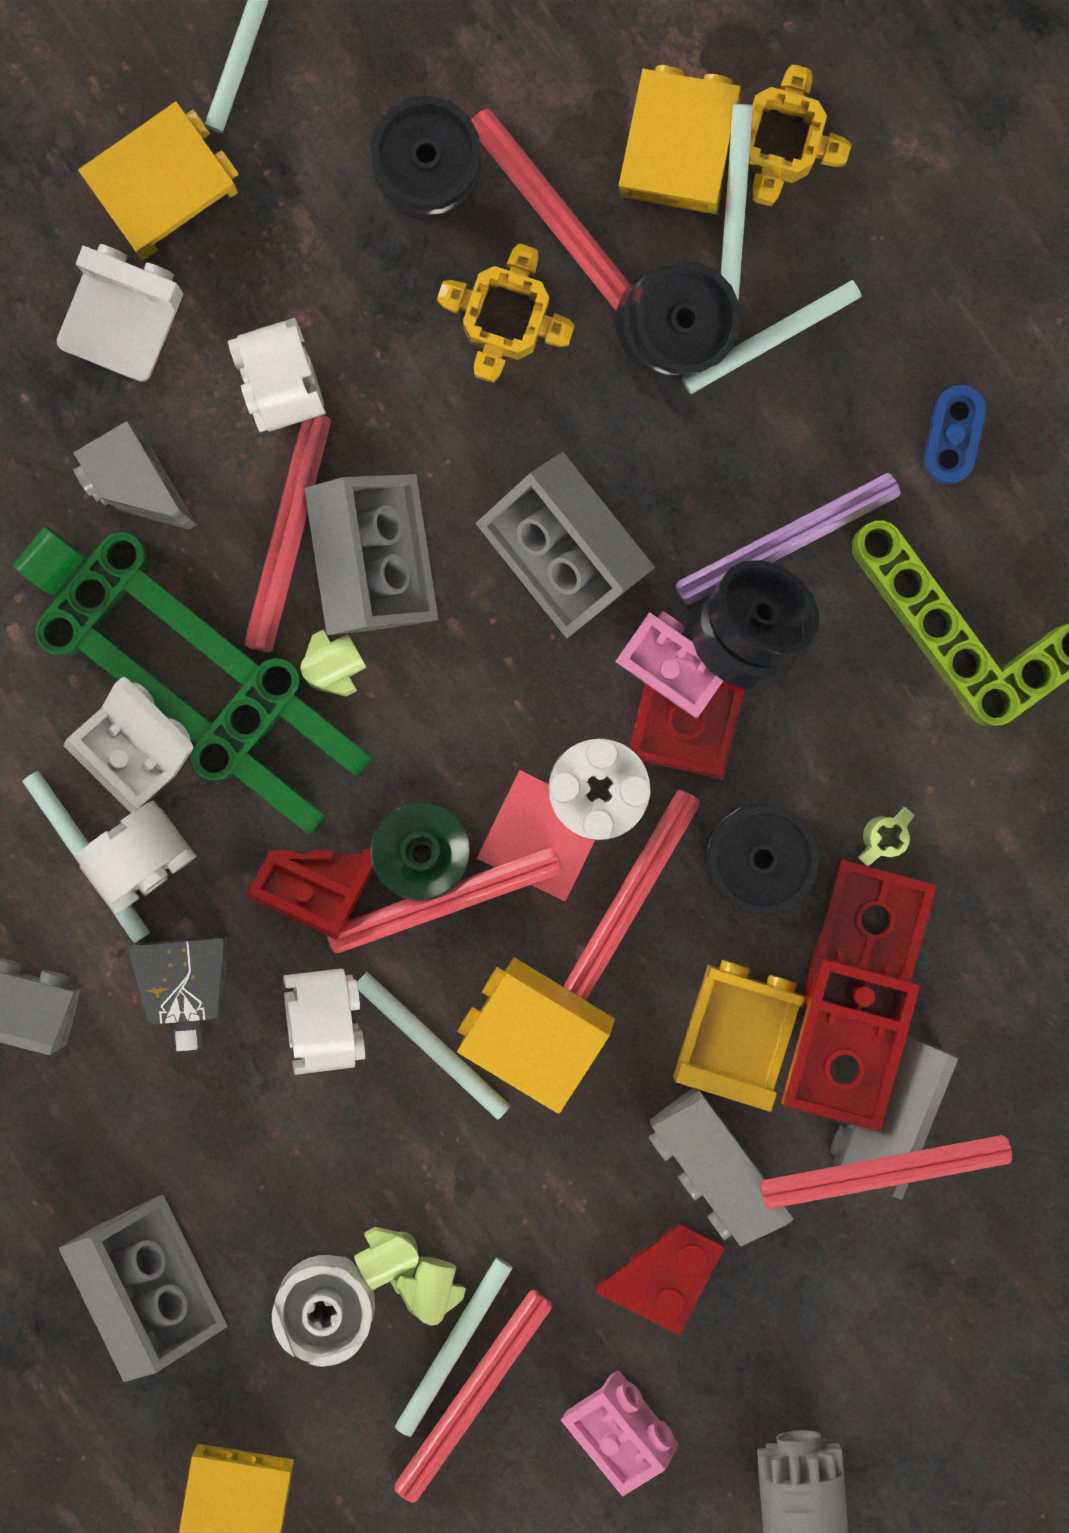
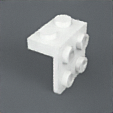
M99 244L97 251L82 246L76 265L83 275L57 337V345L68 354L138 382H145L152 374L184 293L178 284L172 281L174 274L162 267L146 263L144 269L126 263L128 257L126 254L107 245Z
M122 677L114 684L102 708L69 736L63 745L130 813L147 804L176 776L193 750L189 733L184 726L175 719H168L154 705L153 697L142 685L131 683L125 677Z

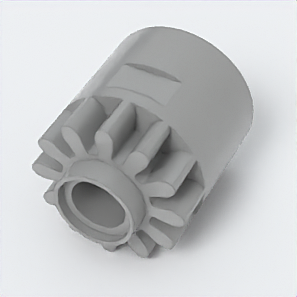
M797 1430L781 1433L776 1436L777 1444L768 1443L765 1444L766 1448L757 1449L763 1533H849L843 1454L840 1443H828L827 1439H821V1434L815 1431Z

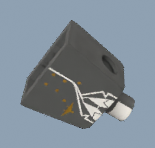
M228 935L143 942L128 946L146 1020L149 1025L171 1023L173 1051H189L203 1048L201 1020L217 1019L223 1014L229 946Z

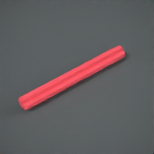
M488 108L480 111L471 119L479 134V141L615 311H617L622 294L630 285L628 280L495 114Z
M324 415L302 421L300 424L244 641L246 647L256 651L270 653L275 644L308 516L304 488L316 485L331 426V419Z
M678 790L675 793L565 982L564 988L585 1001L588 999L700 806L698 798L684 790Z
M548 848L461 879L450 891L437 898L429 900L406 899L347 920L338 939L335 940L327 936L328 942L334 953H341L559 875L561 872L559 857L554 848Z
M999 1135L766 1179L761 1182L760 1188L766 1208L773 1209L1006 1165L1012 1162V1150L1008 1138Z
M535 1290L529 1291L398 1478L394 1490L402 1498L411 1503L419 1499L552 1308V1302L542 1293Z

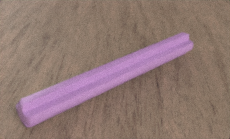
M886 473L679 580L676 584L677 592L686 605H691L709 596L729 568L743 561L763 560L772 563L896 499L901 494L895 478L890 473Z

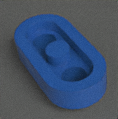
M967 385L952 386L944 391L935 402L923 455V465L929 477L938 483L955 484L966 478L974 467L986 414V405L982 395L973 387ZM952 404H960L965 408L966 417L964 420L958 421L952 418L950 414ZM944 451L952 453L955 457V466L951 469L944 468L940 464L939 457Z

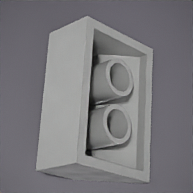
M128 421L73 452L80 463L79 467L73 469L77 479L88 496L93 495L95 500H100L104 506L110 504L123 513L188 530L197 525L150 443Z
M563 451L529 473L475 523L566 638L573 635L655 569L654 565Z
M416 474L342 477L304 488L327 635L366 632L439 620Z
M0 958V1043L52 1055L67 1045L82 988L69 985L71 977L46 970L41 971L40 977L22 973V964Z
M907 1034L881 1132L853 1124H848L847 1128L840 1126L835 1134L830 1150L831 1154L836 1155L833 1163L836 1166L922 1150L959 1058L939 1046ZM909 1183L879 1188V1190L902 1200Z
M691 1088L649 1119L655 1132L648 1138L665 1161L672 1156L675 1157L684 1170L678 1176L679 1180L695 1201L703 1195L714 1210L707 1217L724 1240L732 1235L738 1244L743 1246L786 1226L794 1220L786 1206L773 1209L766 1208L760 1188L761 1182L766 1180L699 1089Z
M163 1194L95 1226L59 1247L60 1253L123 1382L159 1372L228 1327Z

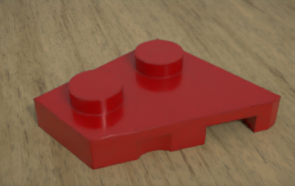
M294 850L270 851L247 892L248 899L337 940L374 870L371 850H363V854H333V850H313L306 854H300Z
M679 1222L661 1235L660 1240L652 1246L645 1247L630 1258V1262L610 1277H605L599 1281L595 1292L681 1335L725 1247L722 1243Z

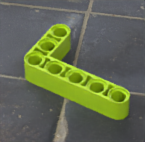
M884 520L873 521L859 529L854 535L851 550L855 560L976 723L983 726L1004 725L1069 679V657L1062 649V640L1069 632V624L1053 629L1002 668H999L900 531L892 523ZM869 532L881 533L886 538L888 550L884 557L876 558L867 552L865 538ZM899 571L908 572L915 577L917 590L911 598L900 596L894 588V579ZM929 611L940 613L946 621L945 632L939 638L930 636L923 627L924 617ZM960 650L968 652L975 661L974 671L967 678L959 676L953 668V658ZM1029 661L1037 663L1043 671L1042 682L1035 689L1027 686L1022 678L1023 667ZM990 690L998 692L1004 701L1002 712L995 718L988 716L982 708V699Z

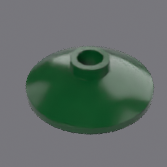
M431 803L408 804L390 813L377 828L371 846L373 868L380 881L394 894L410 900H429L450 891L463 877L470 858L469 839L462 823L447 809ZM420 848H428L432 852L431 858L425 863H418L414 860V855Z

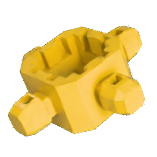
M791 65L785 73L780 89L769 87L755 95L753 100L748 170L759 173L754 176L751 190L752 200L757 203L772 206L779 197L784 181L794 183L807 176L814 164L815 157L822 159L821 164L833 167L845 166L852 144L846 138L830 132L829 137L822 135L827 115L818 100L808 98L813 79L809 68ZM772 109L778 110L780 114L802 117V122L809 124L800 160L794 158L792 162L786 161L783 157L760 153L761 148L754 147L763 111L770 113Z
M524 244L516 245L506 264V267L510 268V270L493 266L479 273L473 291L467 289V283L455 280L443 281L437 302L443 308L456 314L460 310L466 312L463 319V330L471 345L483 349V352L477 351L474 363V375L478 379L494 383L500 377L506 360L502 359V357L506 356L519 360L533 353L538 336L546 338V344L558 347L569 346L575 325L570 319L554 313L553 317L546 315L549 306V296L541 281L529 278V276H535L538 264V251L533 247ZM490 287L496 289L502 287L529 296V300L535 301L522 341L515 338L512 341L483 331L482 327L477 326Z

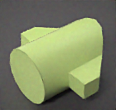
M324 630L312 635L300 667L303 677L313 689L346 697L357 691L350 677L367 668L348 633L330 642Z
M903 807L894 818L881 816L869 821L863 832V840L867 848L858 856V859L866 866H869L880 856L894 857L905 852L910 842L907 826L915 815L906 807Z
M374 1227L364 1232L370 1247L354 1256L356 1264L372 1291L391 1282L396 1293L400 1294L396 1287L399 1275L413 1277L418 1264L419 1255L416 1240L410 1233L404 1231L396 1232Z
M423 1256L419 1257L414 1277L399 1275L396 1287L409 1312L423 1323L430 1326L439 1324L445 1314L463 1300L466 1288L460 1284L453 1283L456 1271L454 1264L441 1259Z

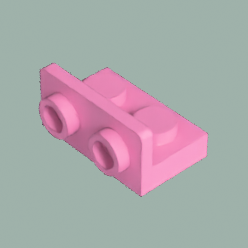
M663 611L658 618L649 612L615 663L697 719L723 680L711 673L697 656L693 642L682 635L686 629L683 624Z
M618 1370L609 1375L602 1388L568 1409L561 1419L562 1423L622 1497L665 1471L678 1448V1442L675 1440L669 1426L658 1419L643 1400L639 1389L633 1383L628 1382Z

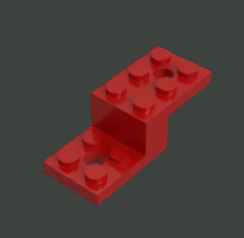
M839 859L802 994L806 997L804 1004L807 1005L781 1101L783 1106L881 1132L920 985L912 982L911 979L937 885ZM879 905L888 914V924L883 931L871 934L863 927L862 916L869 907ZM850 1055L857 1062L858 1069L855 1077L849 1082H836L830 1074L831 1063L838 1056Z

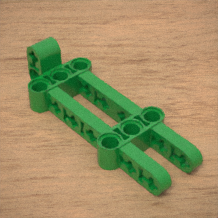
M44 526L12 565L37 587L56 598L36 625L35 635L39 645L45 651L59 656H71L82 651L115 679L119 680L125 677L131 683L142 685L153 697L154 705L168 719L172 718L181 723L189 733L190 739L196 743L192 750L191 762L193 769L199 776L207 780H223L234 774L299 828L311 834L326 815L251 754L279 718L282 717L356 777L371 761L372 756L298 697L302 689V677L297 667L284 659L277 658L267 660L261 665L257 664L145 573L149 566L150 555L148 548L138 538L124 532L111 534L102 541L88 558L58 533ZM125 543L132 544L137 553L134 564L124 570L117 569L113 563L115 549ZM94 581L100 582L105 590V598L98 607L87 608L81 598L82 591L87 584ZM128 593L243 685L214 722L209 720L98 630ZM68 620L73 627V637L66 646L57 647L52 642L50 636L51 629L58 621ZM281 667L287 669L290 673L292 682L286 693L277 696L268 691L265 683L268 673L272 669ZM248 705L254 707L259 712L260 724L253 733L243 734L236 728L234 722L235 715L240 708ZM214 744L223 746L229 756L226 768L217 773L210 771L205 766L203 760L206 749Z

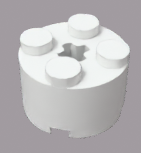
M296 318L238 335L237 338L228 341L233 361L237 370L240 369L244 381L241 389L249 413L253 414L259 432L266 430L270 432L326 414L317 377L310 356L308 357L307 351L302 345V342L305 341Z
M608 739L586 740L567 749L554 764L548 785L550 803L558 819L572 832L582 837L596 840L614 838L633 828L643 816L651 793L649 776L640 758L627 746ZM594 776L598 780L607 777L611 781V784L607 787L610 797L606 801L598 797L592 801L587 798L586 794L591 789L587 783L590 777Z
M153 800L121 820V824L111 831H105L75 856V859L79 863L80 869L114 915H117L139 899L135 893L138 889L144 897L168 880V874L165 871L167 868L174 874L197 856L162 808H159Z
M343 968L283 975L285 987L294 989L292 992H284L290 1048H293L294 1058L302 1059L292 1061L294 1075L354 1068L355 1060L365 1059L362 1029L359 1030L358 1023L352 1024L351 1011L360 1010L357 981L353 979V975H345Z
M318 1255L307 1258L295 1265L287 1273L276 1294L272 1310V1326L275 1336L286 1352L293 1357L296 1356L301 1360L309 1362V1364L331 1366L346 1361L356 1354L369 1334L375 1311L374 1292L365 1282L358 1266L347 1257ZM318 1301H323L326 1306L333 1305L331 1318L326 1319L323 1312H313Z

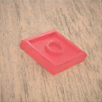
M519 770L477 859L493 867H498L539 851L554 848L561 863V872L559 875L531 885L566 902L596 839L582 837L568 829L558 819L552 809L548 793L549 784Z

